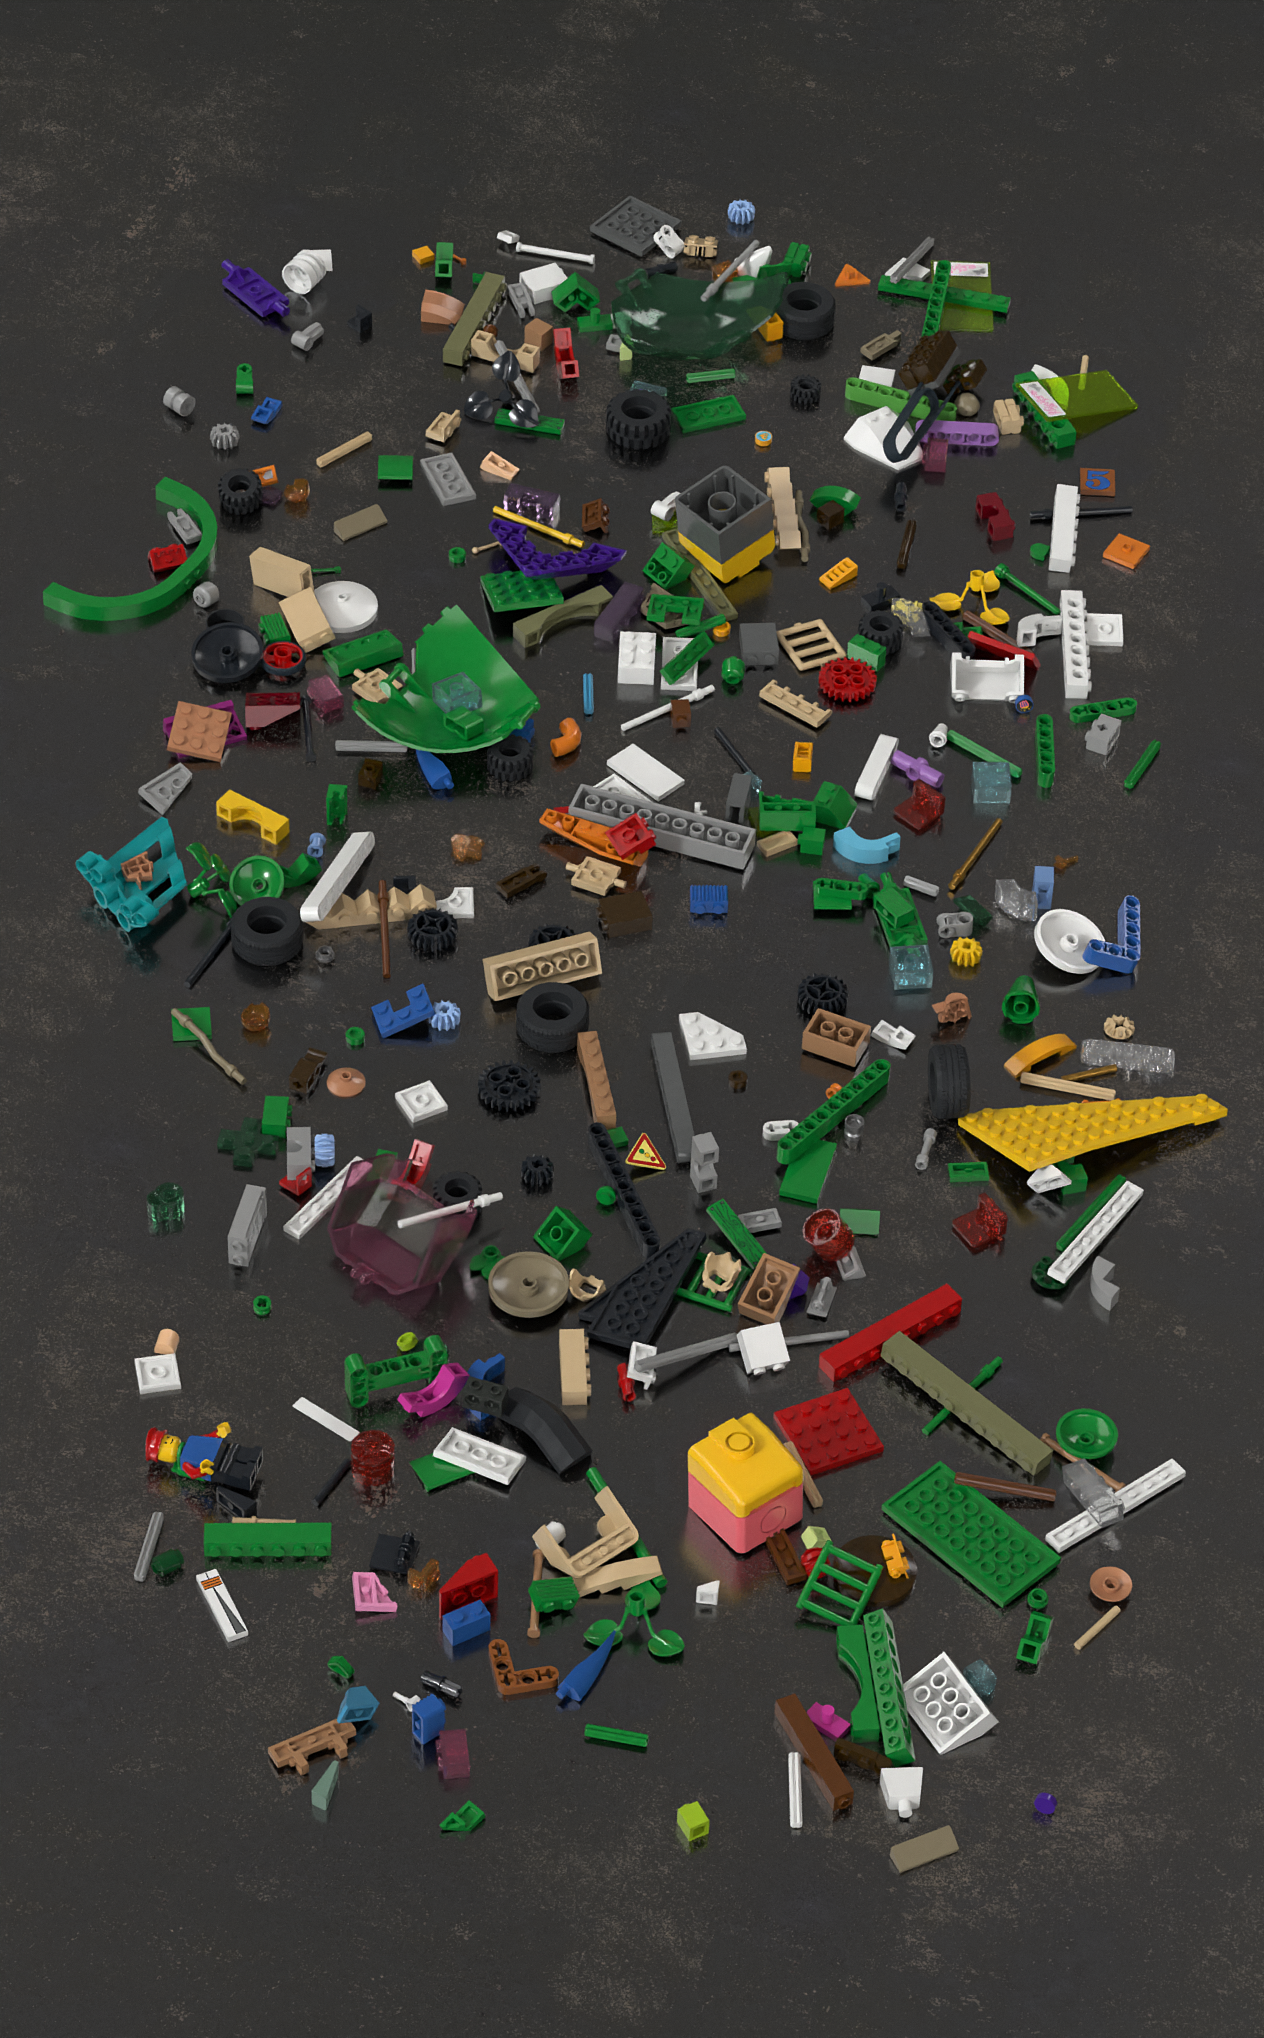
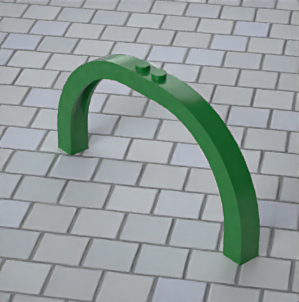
M164 477L155 486L156 500L177 509L182 508L197 524L202 533V538L195 552L166 580L146 591L120 597H98L82 594L52 582L43 591L44 605L69 616L96 621L132 619L166 607L179 598L187 589H190L192 584L202 577L214 560L218 547V532L213 510L197 492L177 481Z

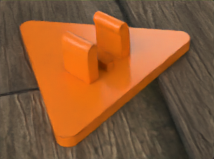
M845 264L835 282V286L870 284V279L857 271L856 268Z

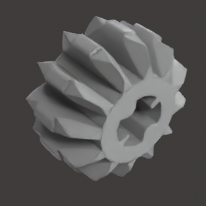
M225 423L223 425L217 424V427H213L210 434L213 447H218V450L221 448L226 450V448L232 449L233 446H237L239 442L237 427L232 426L231 423L228 425Z

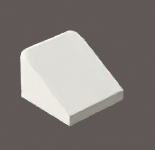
M717 1580L698 1586L696 1602L717 1605L720 1581Z

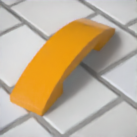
M1065 1034L1049 1035L1034 1041L1018 1051L1004 1064V1068L1014 1078L1021 1076L1022 1072L1031 1071V1065L1057 1052L1063 1055L1075 1049L1077 1045Z

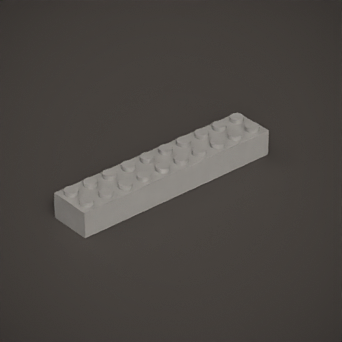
M585 784L580 785L569 806L568 815L611 828L637 813L640 819L644 817L649 827L647 830L652 829L657 837L654 840L657 844L655 847L743 870L755 846L756 829Z

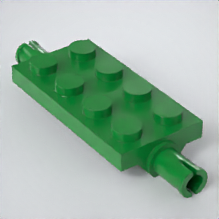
M885 872L880 875L884 887L880 892L872 893L873 902L876 894L892 887L897 892H901L904 899L915 907L909 888L901 889L894 883L890 872H887V875ZM916 907L914 920L897 929L892 927V924L890 925L878 913L890 949L906 948L910 958H913V954L915 957H918L920 955L918 946L927 945L928 939Z

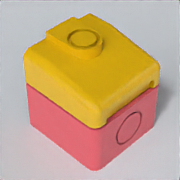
M748 1413L738 1420L733 1417L709 1431L708 1437L697 1442L689 1449V1507L736 1552H748L765 1542L768 1536L770 1538L773 1537L775 1532L778 1531L780 1533V1529L784 1528L785 1530L803 1518V1468L769 1427L755 1414Z

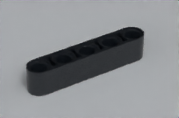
M924 602L921 610V622L951 655L952 652L961 653L963 659H966V656H970V660H974L975 646L935 602Z

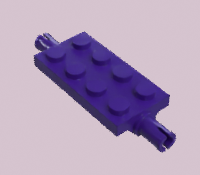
M229 259L222 262L221 267L229 272L228 277L222 279V285L259 315L264 317L277 311L282 317H285V315L287 316L290 313V309L287 307L289 299L250 267L243 269L238 265L236 266Z

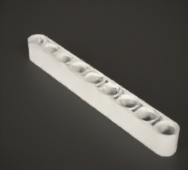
M356 832L350 836L301 906L300 916L303 922L324 920L375 845L373 832Z

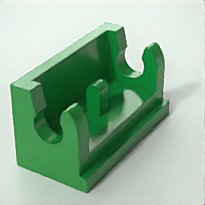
M329 784L326 797L327 825H332L334 818H340V824L344 823L345 815L348 813L347 785Z

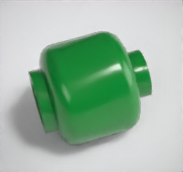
M735 656L725 659L722 663V678L729 684L739 683L745 676V663Z

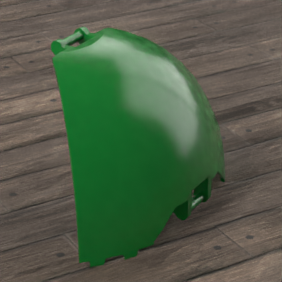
M456 604L453 608L447 606L440 612L442 617L434 625L428 623L422 628L424 634L415 641V672L411 674L405 664L398 663L394 667L393 672L379 683L380 689L389 698L388 701L382 704L368 701L364 698L360 701L355 699L354 705L351 707L363 721L381 735L401 745L434 753L473 751L495 744L508 737L514 729H522L531 715L536 713L541 707L538 703V697ZM398 676L406 684L400 692L392 684ZM463 706L469 709L472 714H476L483 719L484 732L464 740L456 733L450 732L445 728L443 714Z

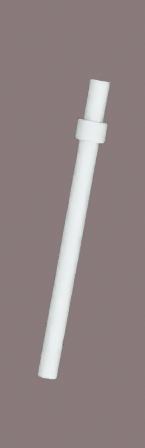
M713 685L703 689L698 688L692 691V694L680 699H689V702L703 699L705 695L714 692L715 688ZM671 703L622 724L621 729L626 731L669 712Z
M501 1192L491 1195H480L477 1199L399 1220L398 1226L399 1228H404L474 1207L489 1206L492 1202L502 1200L503 1196Z

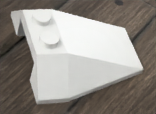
M887 406L859 417L844 436V440L854 449L897 470L926 458L920 444L917 445L906 460L892 463L886 458L883 451V440L900 415ZM906 421L896 437V447L899 454L914 435L908 421Z

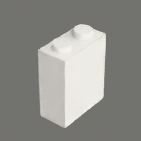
M556 263L520 273V283L523 282L533 304L552 300V291L568 278L562 268H559Z

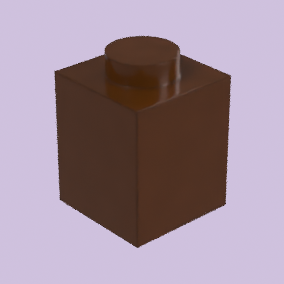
M689 699L671 700L670 716L673 728L691 727Z

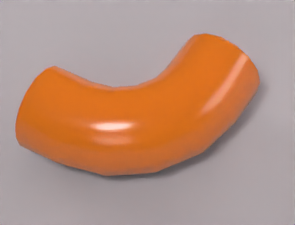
M566 718L559 724V730L563 736L552 739L550 742L551 751L555 757L574 751L580 744L582 734L573 718Z

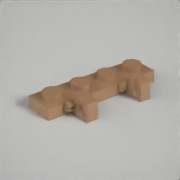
M337 1719L268 1747V1754L277 1768L289 1764L290 1767L295 1766L300 1775H304L309 1772V1765L306 1759H308L310 1754L328 1747L329 1750L334 1748L340 1759L348 1756L347 1739L356 1735V1729L351 1722L339 1724Z

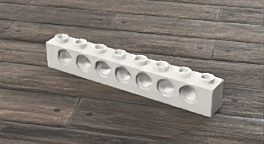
M1061 590L1060 616L1063 618L1061 634L1065 698L1087 699L1088 692H1091V681H1088L1091 677V669H1087L1090 666V657H1087L1089 656V645H1086L1088 644V633H1085L1087 632L1088 624L1084 621L1087 618V610H1084L1086 608V598H1083L1082 591Z

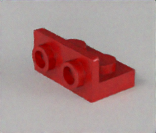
M171 544L166 548H153L148 553V560L151 561L155 573L179 568L187 560L183 544Z

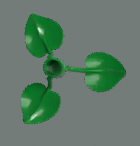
M199 842L190 844L186 847V850L192 853L204 870L197 878L193 879V882L187 885L188 892L194 898L201 894L205 896L218 893L231 918L239 908L232 894L229 891L225 892L223 888L208 890L210 887L209 881L218 875L223 882L227 883L230 881L231 872L218 854L210 856L203 844ZM212 866L217 871L207 879L205 877L202 878L207 871L212 869Z
M649 1580L634 1586L626 1594L625 1604L627 1607H625V1613L619 1626L612 1620L602 1619L593 1623L583 1633L589 1642L601 1646L615 1630L613 1646L623 1639V1634L620 1630L623 1629L628 1614L631 1613L636 1617L644 1614L650 1634L653 1637L648 1642V1648L653 1654L657 1656H670L684 1650L682 1638L674 1631L663 1629L658 1634H655L647 1610L658 1606L661 1597Z

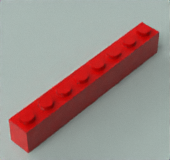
M945 1284L820 1353L819 1368L833 1382L840 1378H845L856 1369H861L865 1364L877 1360L881 1356L883 1343L898 1331L912 1340V1338L919 1334L927 1332L928 1329L942 1324L946 1319L958 1315L961 1312L962 1297L948 1284Z

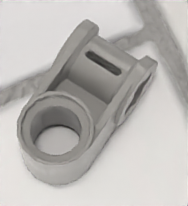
M968 912L942 913L936 919L939 925L938 933L942 938L966 937L972 934L973 916Z

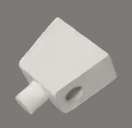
M923 1767L881 1768L880 1785L887 1807L890 1810H899L900 1817H910L912 1809L919 1808Z

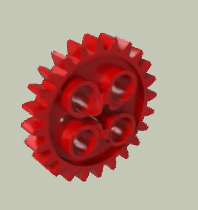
M844 657V660L837 658L836 662L830 660V664L825 663V667H821V671H819L818 683L820 684V689H823V693H828V697L834 695L835 700L841 698L842 702L845 699L851 702L852 699L858 701L859 697L865 699V695L870 696V692H874L877 675H875V670H872V666H867V662L860 663L861 659L854 661L853 657L850 660Z

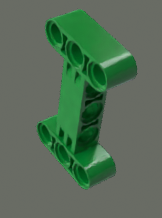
M439 1335L427 1337L424 1341V1351L365 1364L362 1355L358 1353L349 1355L344 1362L345 1390L351 1406L359 1408L366 1405L369 1400L368 1392L425 1378H427L430 1385L437 1377L442 1365L447 1364V1351Z

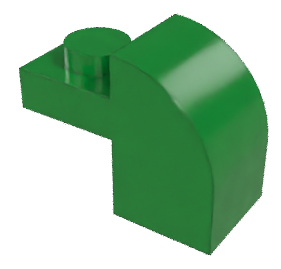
M437 242L435 277H452L453 243Z

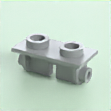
M824 1277L820 1283H817L807 1313L827 1317L837 1287L832 1286L831 1278Z

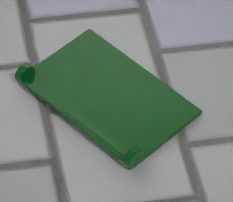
M433 1453L409 1462L424 1483L427 1492L438 1486L475 1473L434 1457Z

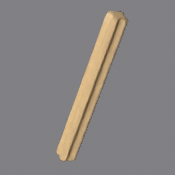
M1022 1072L1020 1082L1023 1084L1109 1101L1114 1100L1116 1091L1113 1089Z

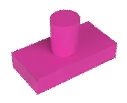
M815 1702L807 1711L816 1729L835 1742L837 1738H843L851 1728L850 1723L834 1714V1707L831 1705L822 1706Z

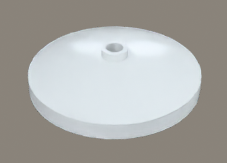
M335 581L321 585L314 590V595L334 633L359 631L370 625L377 616V598L364 585L350 581Z
M1065 909L1051 910L1040 918L1035 926L1034 938L1038 949L1049 962L1064 971L1076 974L1089 973L1099 967L1087 963L1082 957L1090 940L1105 941L1102 933L1093 922L1077 912Z

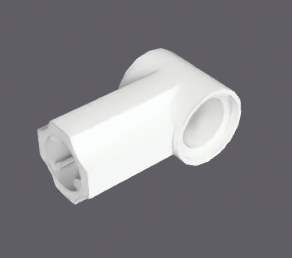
M676 491L663 501H655L651 508V514L664 521H669L676 510L675 497L680 493Z

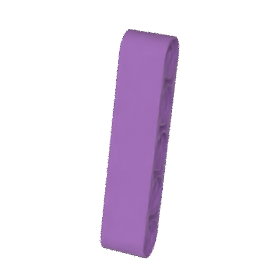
M920 420L916 423V431L918 430V428L924 420ZM935 420L920 442L994 446L999 442V427L993 423Z

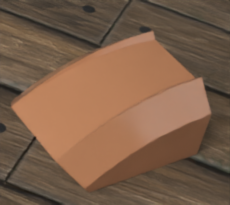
M425 289L421 306V322L456 324L462 316L465 304L444 293Z

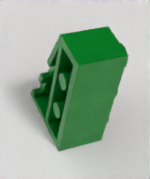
M759 791V830L788 832L803 831L804 827L815 828V802L792 798V800L783 799L781 795L775 794V797L764 795V792Z

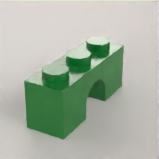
M1074 1157L1052 1164L1071 1180L1070 1185L1059 1187L1063 1195L1086 1191L1088 1177L1082 1164H1069L1074 1163Z

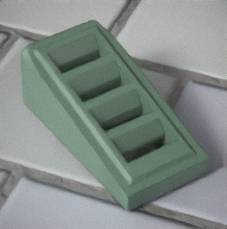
M334 1760L311 1791L312 1804L323 1810L328 1808L339 1776L338 1761Z

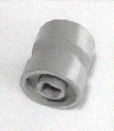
M177 386L169 388L163 398L164 405L181 416L189 415L196 404L193 396L185 393Z

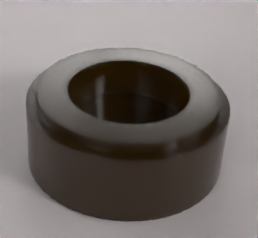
M741 1070L732 1071L729 1074L728 1083L735 1089L744 1088L748 1083V1076Z

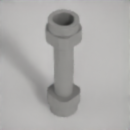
M929 1128L924 1133L921 1154L917 1155L915 1163L916 1168L924 1170L928 1166L929 1151L931 1145L935 1143L937 1132L934 1129Z

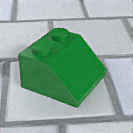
M826 781L821 785L813 801L816 807V822L840 829L847 828L857 808V803L842 786Z
M556 1206L533 1237L559 1262L580 1251L593 1234L570 1210Z

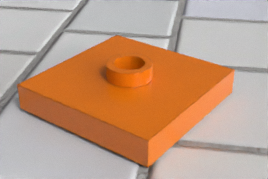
M1119 533L1103 552V557L1134 569L1148 553L1150 545Z

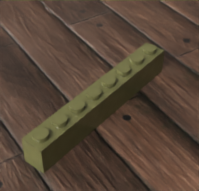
M489 272L485 273L443 348V362L462 366L465 360H468L471 351V339L478 330H483L487 321H490L491 313L495 312L497 302L501 301L502 293L506 292L507 283H505V276Z

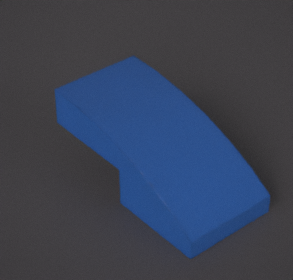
M266 397L263 404L257 406L251 416V420L268 424L282 408V401Z

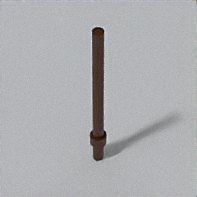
M380 880L377 897L378 903H380L383 977L390 978L387 909L389 894L386 888V881Z

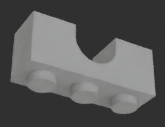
M287 1127V1180H296V1176L308 1167L312 1168V1172H315V1160H311L315 1159V1135H311V1127Z
M711 1132L692 1136L690 1177L698 1193L717 1189L718 1175L713 1163L718 1162L719 1147Z

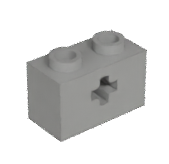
M1101 714L1097 720H1094L1091 731L1088 730L1085 735V741H1087L1086 749L1107 755L1120 734L1121 720Z

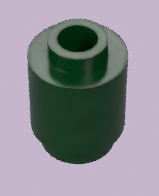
M170 1549L153 1557L151 1567L155 1574H159L162 1577L179 1569L184 1564V1558L178 1549Z

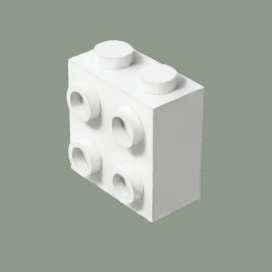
M779 1322L744 1329L736 1335L747 1374L754 1373V1375H760L772 1368L773 1371L782 1370L790 1361Z

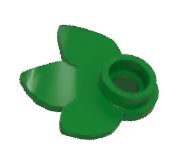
M486 1246L480 1255H476L471 1259L470 1270H481L483 1277L489 1279L492 1268L505 1257L501 1255L496 1246Z

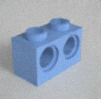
M1035 866L1032 908L1051 909L1054 867Z

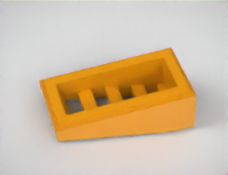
M847 557L823 574L819 581L831 590L856 577L858 566Z
M795 742L793 756L794 772H811L813 743Z

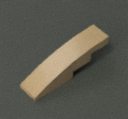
M650 1556L598 1567L581 1578L573 1577L578 1594L582 1597L597 1590L603 1594L620 1586L626 1590L663 1573L658 1557Z

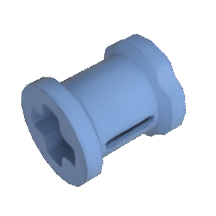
M313 833L310 835V845L307 847V853L318 858L323 855V845L326 842V837L321 833Z

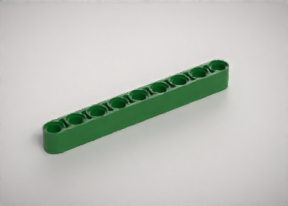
M878 1059L782 1137L778 1141L777 1161L782 1164L792 1163L889 1082L890 1062L885 1059Z

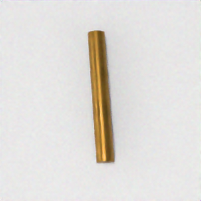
M1112 1064L1061 1076V1079L1078 1081L1116 1072L1117 1066Z

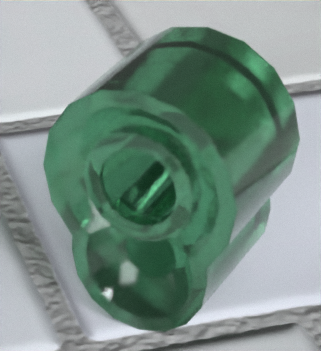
M163 1183L147 1195V1215L153 1221L176 1219L184 1212V1191L178 1184Z

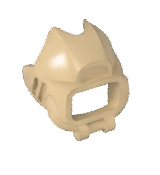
M710 1252L707 1255L705 1270L702 1274L703 1286L711 1289L713 1293L729 1290L741 1271V1259L733 1262L730 1252L720 1255ZM716 1274L726 1282L720 1286L709 1277Z
M576 1269L571 1270L569 1289L571 1295L578 1300L588 1302L596 1299L606 1291L603 1280H598L593 1275L585 1277L579 1274ZM583 1283H587L597 1288L595 1294H589L580 1287Z

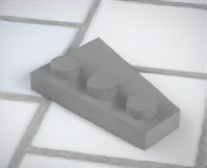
M178 763L140 787L138 793L160 814L164 815L192 779V773L182 763Z

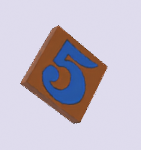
M1080 468V495L1115 496V470Z

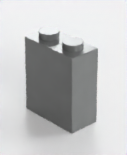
M775 623L740 624L739 641L742 661L745 665H777L779 661V646Z
M734 773L726 802V822L745 826L751 801V775Z

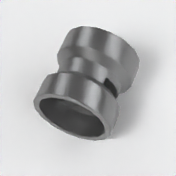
M851 1114L845 1118L844 1137L847 1140L855 1142L862 1139L864 1128L862 1116Z

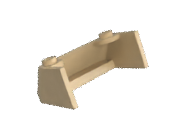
M608 1486L604 1487L595 1496V1500L605 1513V1516L597 1522V1530L602 1536L599 1540L575 1555L570 1556L566 1549L557 1544L545 1525L541 1526L532 1536L549 1563L574 1578L585 1576L634 1545L638 1540L639 1534Z

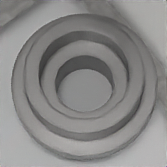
M327 945L320 946L316 951V959L322 963L331 962L335 957L334 951Z

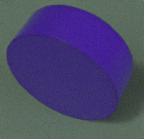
M1039 1793L1034 1801V1806L1041 1813L1051 1814L1055 1811L1057 1800L1049 1793Z

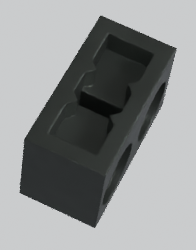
M469 1376L463 1389L462 1407L502 1418L508 1404L509 1387Z

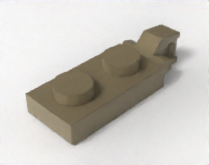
M898 330L890 335L884 333L862 346L860 352L869 359L874 360L897 346L902 341V333Z

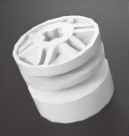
M302 250L283 268L282 277L291 290L299 294H306L324 278L326 265L323 259L314 251Z

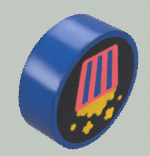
M1021 695L1015 700L1016 709L1021 713L1031 711L1034 706L1033 700L1029 695Z

